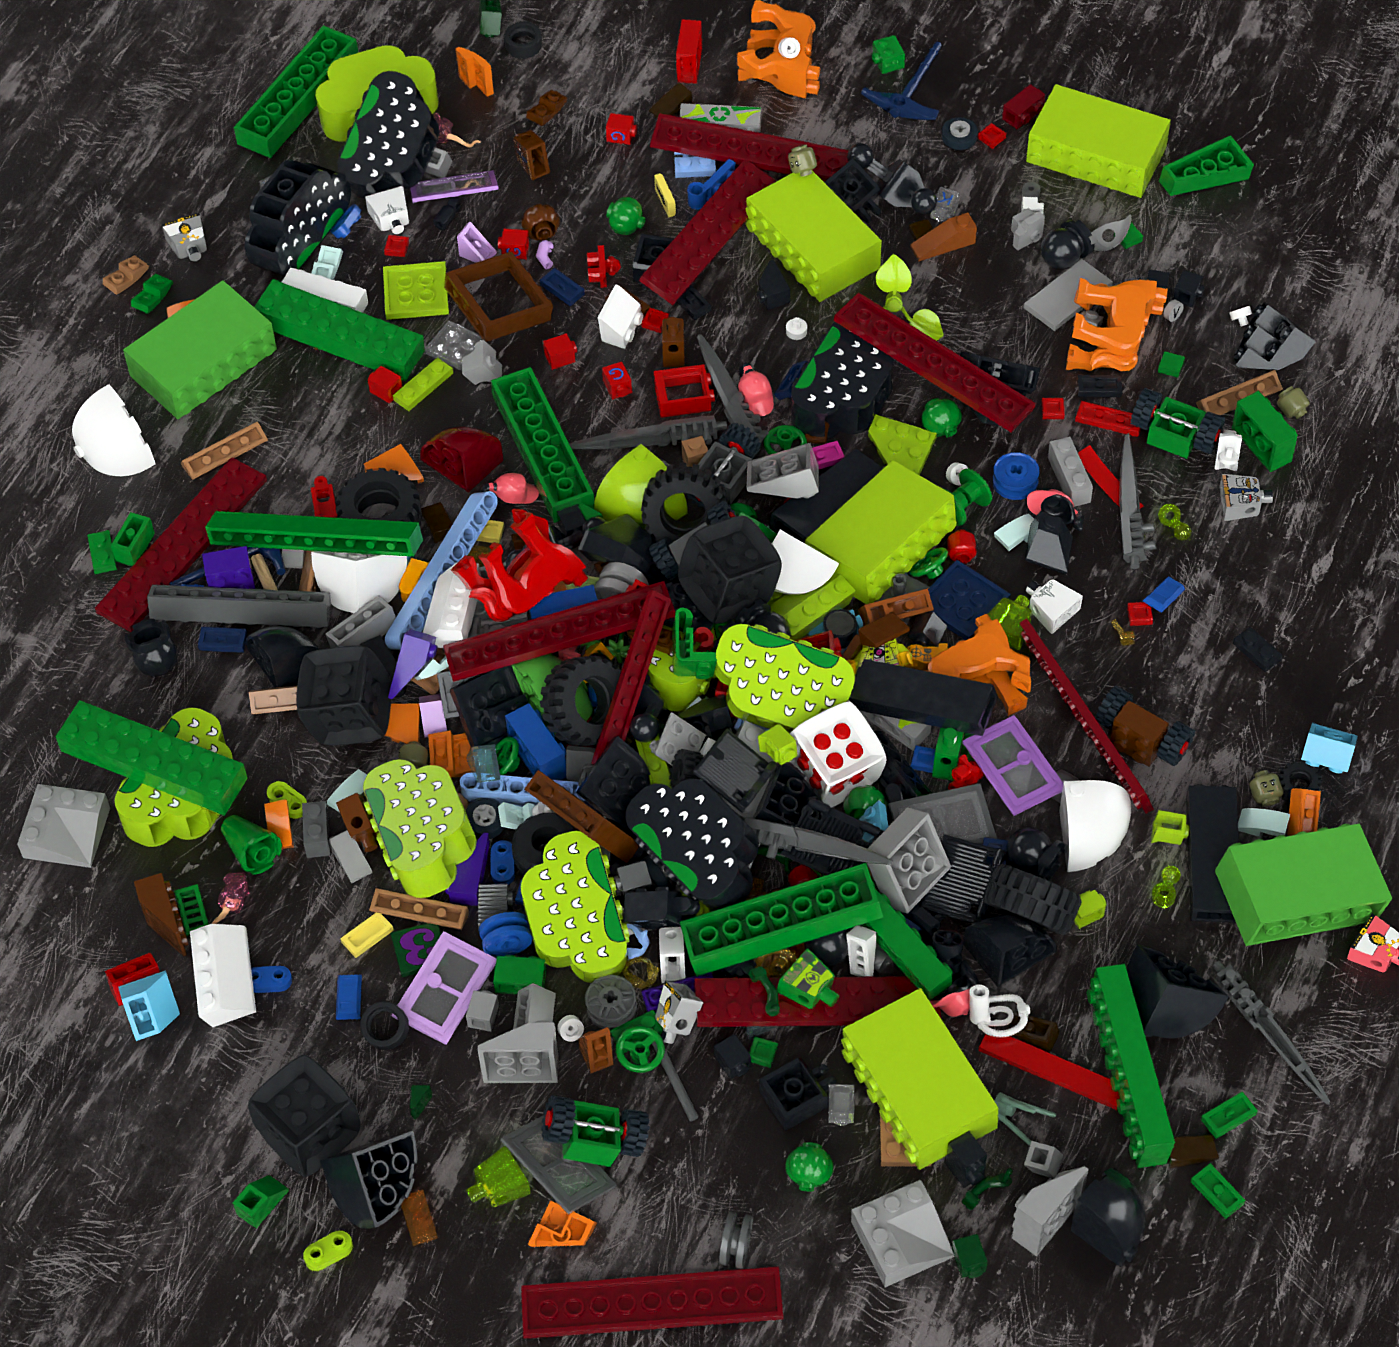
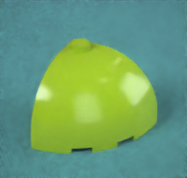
M642 444L638 445L621 458L607 473L597 491L594 510L600 512L607 521L628 514L642 528H645L646 524L642 522L641 506L645 488H647L650 479L656 477V473L659 470L663 469L666 471L667 466ZM684 493L671 495L664 501L663 507L673 519L678 520L688 513Z

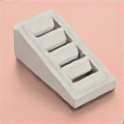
M858 925L846 934L850 974L858 977H873L876 932Z

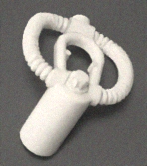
M975 985L971 987L969 991L970 1020L973 1024L978 1025V1028L985 1032V1034L1003 1038L1014 1035L1024 1029L1028 1021L1027 1016L1030 1014L1029 1004L1026 1005L1020 996L1015 994L989 996V990L986 986ZM1008 1000L1017 1003L1020 1021L1015 1027L999 1031L990 1028L1008 1025L1013 1020V1012L1010 1008L1005 1006L989 1008L990 1002H1007ZM996 1012H1005L1008 1014V1018L991 1021L990 1014L995 1015Z

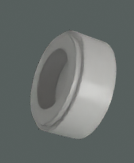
M1177 300L1170 301L1164 309V318L1171 322L1178 319L1183 311V304Z

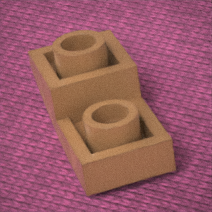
M134 255L120 262L119 270L104 277L103 285L117 295L134 284L149 269V265Z

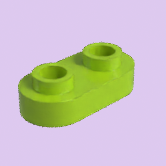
M282 781L269 785L267 796L270 803L287 799L290 818L298 819L303 817L302 803H307L303 795Z
M335 1231L314 1242L304 1251L303 1258L306 1266L310 1270L320 1271L345 1258L353 1249L352 1239L345 1231ZM337 1240H343L341 1245H335ZM315 1252L321 1253L317 1258L312 1257Z

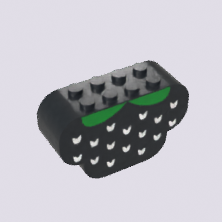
M385 71L378 74L370 83L368 90L364 92L363 102L360 109H357L353 126L349 128L347 140L339 151L338 171L346 176L345 180L350 184L351 191L361 198L390 190L394 187L403 186V189H408L417 185L423 178L440 137L439 125L425 104L413 80L399 72Z
M292 159L285 160L255 195L251 203L249 216L252 226L245 239V253L249 262L283 276H286L290 267L300 270L349 206L351 187L345 180L346 176L307 162L303 164Z
M834 322L827 333L822 334L819 346L812 350L809 362L804 363L799 378H795L792 383V426L798 428L805 435L824 437L825 422L829 424L827 440L835 437L839 431L847 434H859L867 431L875 415L880 413L892 392L893 383L891 376L894 358L837 322Z
M699 779L684 780L673 789L663 784H652L643 788L630 801L626 809L625 818L629 829L637 836L634 841L649 854V857L664 870L671 880L679 885V888L688 897L701 902L711 911H716L741 903L750 895L754 879L748 866L757 856L759 850L758 837L748 824L708 784Z

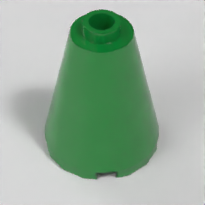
M238 815L229 816L223 821L221 832L243 870L257 875L274 865L273 859L276 855L279 857L282 850L281 839L275 833Z

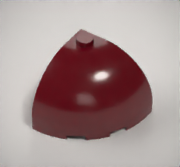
M462 426L443 430L429 439L421 448L420 460L469 493L503 461L501 442L497 437L481 429Z

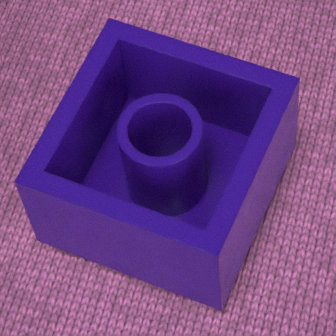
M247 546L202 554L208 587L256 589Z

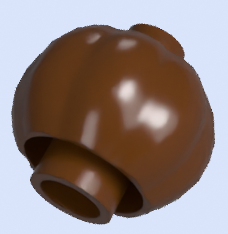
M535 204L529 207L524 212L521 220L522 229L528 230L529 238L532 240L552 238L557 233L560 225L559 215L552 206L547 204Z

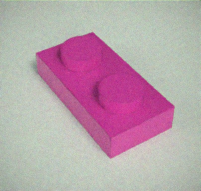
M838 441L812 448L819 469L833 466L845 457Z

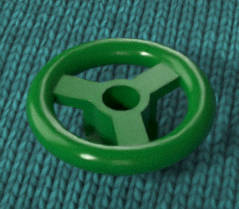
M780 425L769 431V434L764 438V447L766 452L771 455L778 452L772 449L770 443L778 444L784 450L791 449L792 442L797 438L800 439V446L807 444L805 434L798 428L791 425Z
M944 547L930 550L923 559H920L912 566L909 574L912 577L927 575L929 579L939 576L944 570L941 564L947 558L948 550Z
M514 737L502 739L493 748L487 760V774L505 775L507 772L512 773L517 769L520 763V757L518 756L519 743ZM498 765L502 767L497 772L493 771V768H495Z
M633 1026L626 1029L619 1036L615 1051L622 1066L632 1072L644 1073L653 1070L660 1064L664 1057L665 1046L661 1036L654 1029L647 1026ZM636 1033L649 1035L642 1042L632 1043L625 1041L629 1036ZM656 1042V1057L648 1063L647 1060L650 1055L649 1046ZM641 1048L644 1052L638 1053L636 1049ZM623 1049L629 1050L631 1060L640 1065L629 1062L623 1054Z

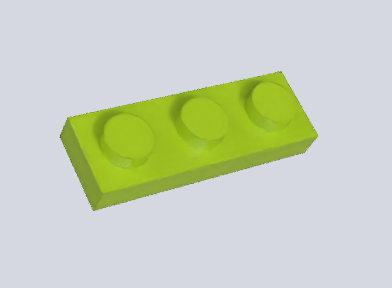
M437 357L393 395L394 401L410 411L453 374V368Z

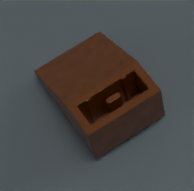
M162 873L134 881L147 924L183 957L187 956L185 946L189 944L170 881H164Z

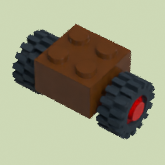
M1114 686L1110 693H1107L1106 698L1103 699L1095 719L1099 724L1112 731L1110 741L1117 751L1124 752L1136 762L1148 767L1151 766L1157 757L1172 766L1177 765L1186 754L1187 749H1189L1190 743H1192L1195 736V730L1180 721H1176L1172 728L1168 730V722L1133 703V694L1118 686Z

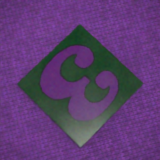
M426 923L391 933L402 978L418 973L441 936L438 925ZM446 954L437 968L449 965Z

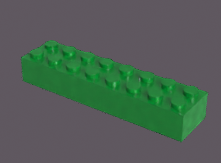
M323 25L234 126L237 144L271 158L317 105L316 90L323 82L329 80V66L337 59L358 53L356 39Z
M274 279L254 306L256 310L272 323L273 332L373 370L383 366L401 376V380L405 382L425 352L423 335Z
M529 367L491 380L492 396L553 522H558L557 511L576 504L579 506L580 503H583L594 509V493L532 368Z
M80 700L55 736L63 753L224 816L248 779L244 764Z
M864 863L681 921L680 925L690 962L696 976H700L883 918V914L867 864Z
M1125 964L1097 967L1093 978L1090 980L1091 986L1087 990V999L1089 1004H1093V1021L1095 1026H1099V1043L1101 1047L1105 1048V1065L1107 1070H1111L1112 1090L1119 1093L1120 1099H1117V1109L1119 1114H1123L1124 1135L1129 1137L1131 1144L1129 1145L1130 1157L1132 1160H1135L1137 1168L1165 1165L1168 1162L1175 1140Z

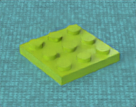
M445 261L383 267L386 320L449 314L448 292L444 288Z

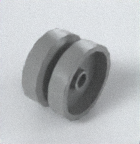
M611 562L604 566L594 588L597 600L624 593L629 585H633L636 579L647 585L649 583L647 578L636 568L625 563Z

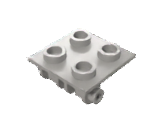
M671 712L660 740H653L649 748L654 755L673 766L671 763L672 760H675L674 756L678 750L686 749L699 752L706 735Z

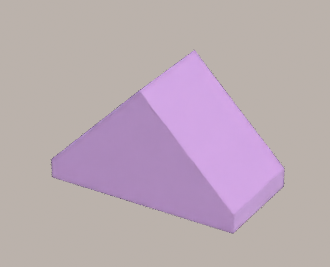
M468 222L457 236L459 256L474 263L492 258L497 253L471 222Z
M441 694L419 697L424 736L428 737V734L447 731Z

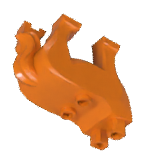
M755 0L752 8V22L771 21L777 26L778 30L751 29V39H748L747 51L738 52L737 66H739L738 81H746L747 79L764 80L786 94L806 98L807 93L818 94L820 81L816 80L819 79L820 67L812 66V58H810L812 34L816 28L814 20L804 13L784 10L777 4ZM790 37L795 38L799 42L800 51L796 57L786 58L779 53L778 47L782 39ZM762 47L774 48V51L764 59H759L755 53Z
M1080 278L1074 302L1085 310H1090L1094 304L1101 305L1106 310L1108 319L1106 327H1096L1089 324L1082 314L1076 312L1072 338L1084 340L1098 346V348L1094 351L1086 352L1078 346L1070 344L1066 370L1084 369L1092 371L1100 367L1119 371H1130L1138 362L1137 353L1141 338L1144 337L1145 326H1147L1150 314L1162 315L1163 306L1167 298V288L1156 287L1157 281L1131 280L1108 287L1104 283L1093 285L1088 280Z
M988 614L975 619L978 629L974 632V637L966 641L961 640L955 646L940 652L932 658L927 670H924L993 684L1008 716L1025 709L1027 706L1028 698L1017 688L1027 693L1031 692L1030 659L1010 649L1007 635L998 619L992 621ZM1007 671L1014 672L1011 679Z

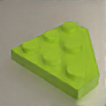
M875 415L868 430V436L877 447V452L884 464L888 465L894 460L920 475L937 438V433L879 415Z

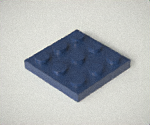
M958 560L928 589L934 608L930 612H934L947 625L949 630L964 640L974 637V632L978 629L975 624L976 618L988 614L992 619L1010 600L1011 595Z

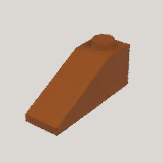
M964 213L947 219L910 244V247L918 261L975 244L977 226L970 214Z
M927 588L866 604L859 608L858 612L863 621V626L889 613H893L901 620H905L933 611L934 608Z
M608 1027L598 1031H589L578 1038L580 1051L590 1073L613 1065L611 1035Z

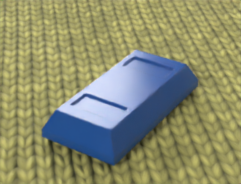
M1168 576L1143 602L1162 613L1185 588L1181 583Z
M362 975L337 976L336 1020L360 1019Z

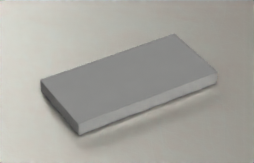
M1081 259L1025 302L1024 309L1056 331L1075 316L1076 312L1079 313L1084 309L1074 302L1080 278L1088 280L1093 285L1104 283L1108 287L1112 286L1113 281Z

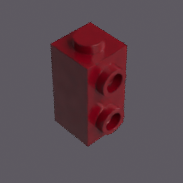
M1030 84L1003 105L1002 120L1015 129L1026 125L1036 114H1040L1045 105V94Z

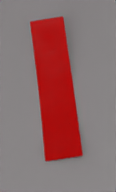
M1090 445L1078 452L1084 468L1104 492L1119 506L1120 482L1105 466Z

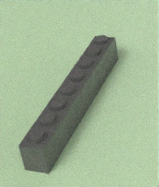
M152 585L147 596L149 617L159 621L173 620L181 622L196 621L203 623L219 622L225 624L242 623L248 625L264 624L270 626L287 625L292 627L310 626L322 628L328 627L332 616L330 592Z

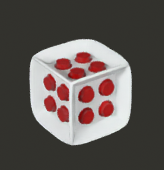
M850 701L838 704L800 724L790 733L796 740L798 756L789 762L806 775L804 779L812 789H817L822 801L830 807L844 802L852 789L859 786L872 785L880 778L885 767L886 755L879 739L862 713Z

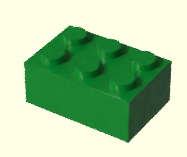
M1257 391L1237 401L1232 429L1236 431L1237 435H1242V441L1269 472L1292 462L1298 436L1297 432L1284 420L1283 415L1275 410L1269 399L1264 397L1260 391Z

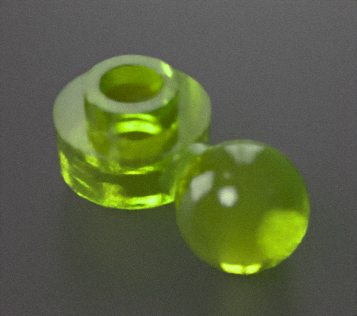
M1166 504L1160 508L1158 517L1161 523L1167 527L1173 526L1174 535L1178 540H1187L1191 536L1192 530L1188 524L1180 522L1181 512L1179 508L1174 504ZM1168 512H1173L1174 518L1168 520L1166 518V514Z
M1175 866L1165 867L1161 873L1164 882L1156 884L1152 889V901L1158 907L1167 908L1175 902L1176 890L1173 884H1176L1181 877L1179 869ZM1163 890L1167 891L1168 895L1163 896L1160 892Z

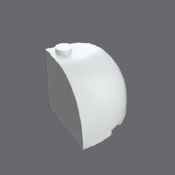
M110 384L94 393L79 409L72 427V435L76 445L74 450L79 458L83 457L94 469L101 473L112 476L134 475L152 467L156 463L148 443L144 442L140 434L142 431L133 416H129L124 407V402Z
M782 530L778 532L772 543L782 562L781 573L775 592L799 595L814 591L829 580L839 565L836 561Z
M326 551L311 552L314 576L320 591L330 592L331 604L334 607L353 614L378 596L389 603L398 593L399 583L407 567V556Z
M1099 780L1064 781L1059 812L1063 843L1068 846L1065 854L1067 872L1079 871L1095 866L1098 861L1111 856L1121 845V841L1128 831L1131 817V798L1123 787Z

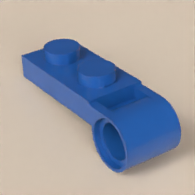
M728 159L704 184L701 182L689 184L687 187L689 207L701 209L736 170L735 162Z

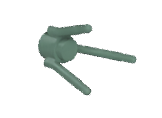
M1001 1092L994 1100L998 1106V1120L1006 1124L1028 1145H1031L1032 1141L1009 1121L1006 1116L1012 1117L1016 1109L1019 1108L1033 1114L1037 1112L1053 1118L1056 1117L1054 1112L1016 1100Z

